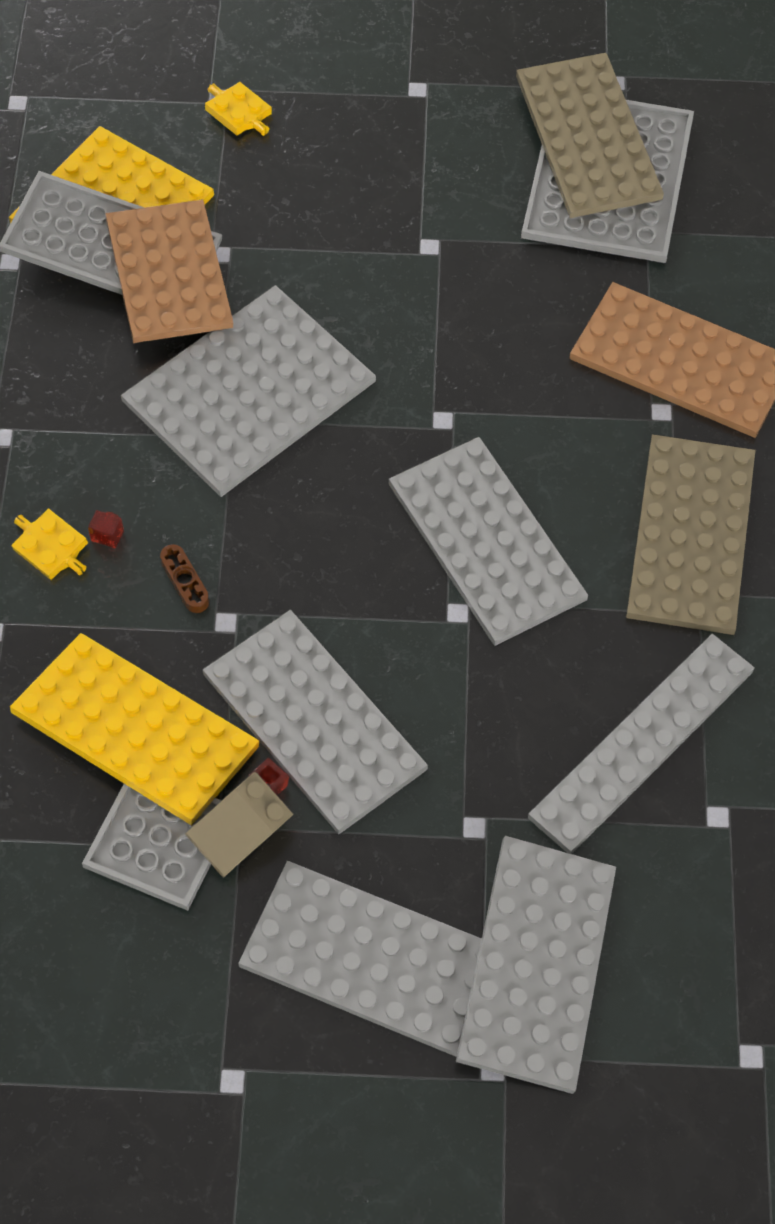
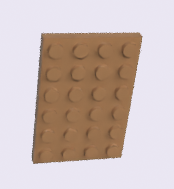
M203 200L106 213L107 227L133 343L233 328V319Z

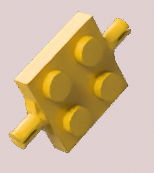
M239 82L225 91L221 90L214 83L209 86L208 92L215 97L205 103V110L235 135H239L243 131L255 128L263 136L268 133L269 127L261 121L271 115L272 107L245 85Z
M49 508L33 523L29 522L23 515H18V518L16 517L14 524L18 525L24 532L11 546L15 552L46 577L52 580L61 570L67 567L73 569L78 575H82V571L85 572L86 566L76 558L78 553L88 544V541Z

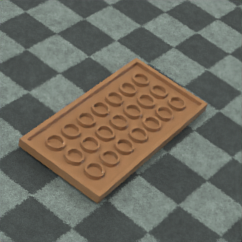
M612 282L570 353V359L754 438H756L775 402V349Z

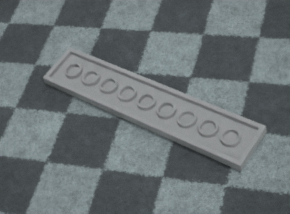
M711 634L528 814V819L564 851L572 854L753 673L755 667L715 635Z

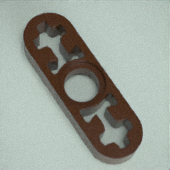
M174 544L165 546L160 553L161 564L184 605L193 613L205 611L209 606L208 592L184 550ZM173 555L175 558L177 557L179 566L175 568L174 562L168 556ZM181 574L192 576V580L185 584L178 582L177 578ZM194 589V593L197 598H201V602L197 603L195 600H192L190 591Z

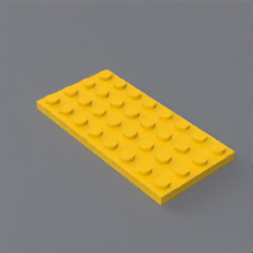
M82 633L69 644L10 706L12 714L191 826L259 747L258 739Z

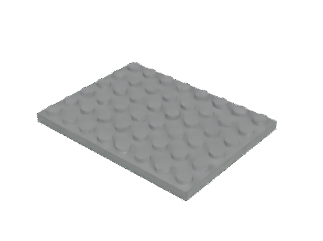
M626 100L664 192L663 200L570 218L542 145L521 238L666 263L694 111Z
M276 285L232 316L233 328L210 331L121 395L122 402L220 497L376 382V375Z

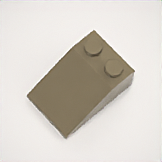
M254 772L188 830L185 835L220 875L225 877L294 814L262 778Z

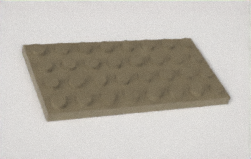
M607 53L517 70V80L570 218L663 200L664 192Z
M652 434L626 618L730 635L735 634L755 450Z

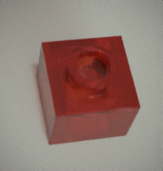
M96 510L88 526L91 541L115 549L124 532L121 517L112 512L104 513Z
M267 758L252 772H256L265 783L271 784L269 787L276 795L288 786L289 775L270 758Z

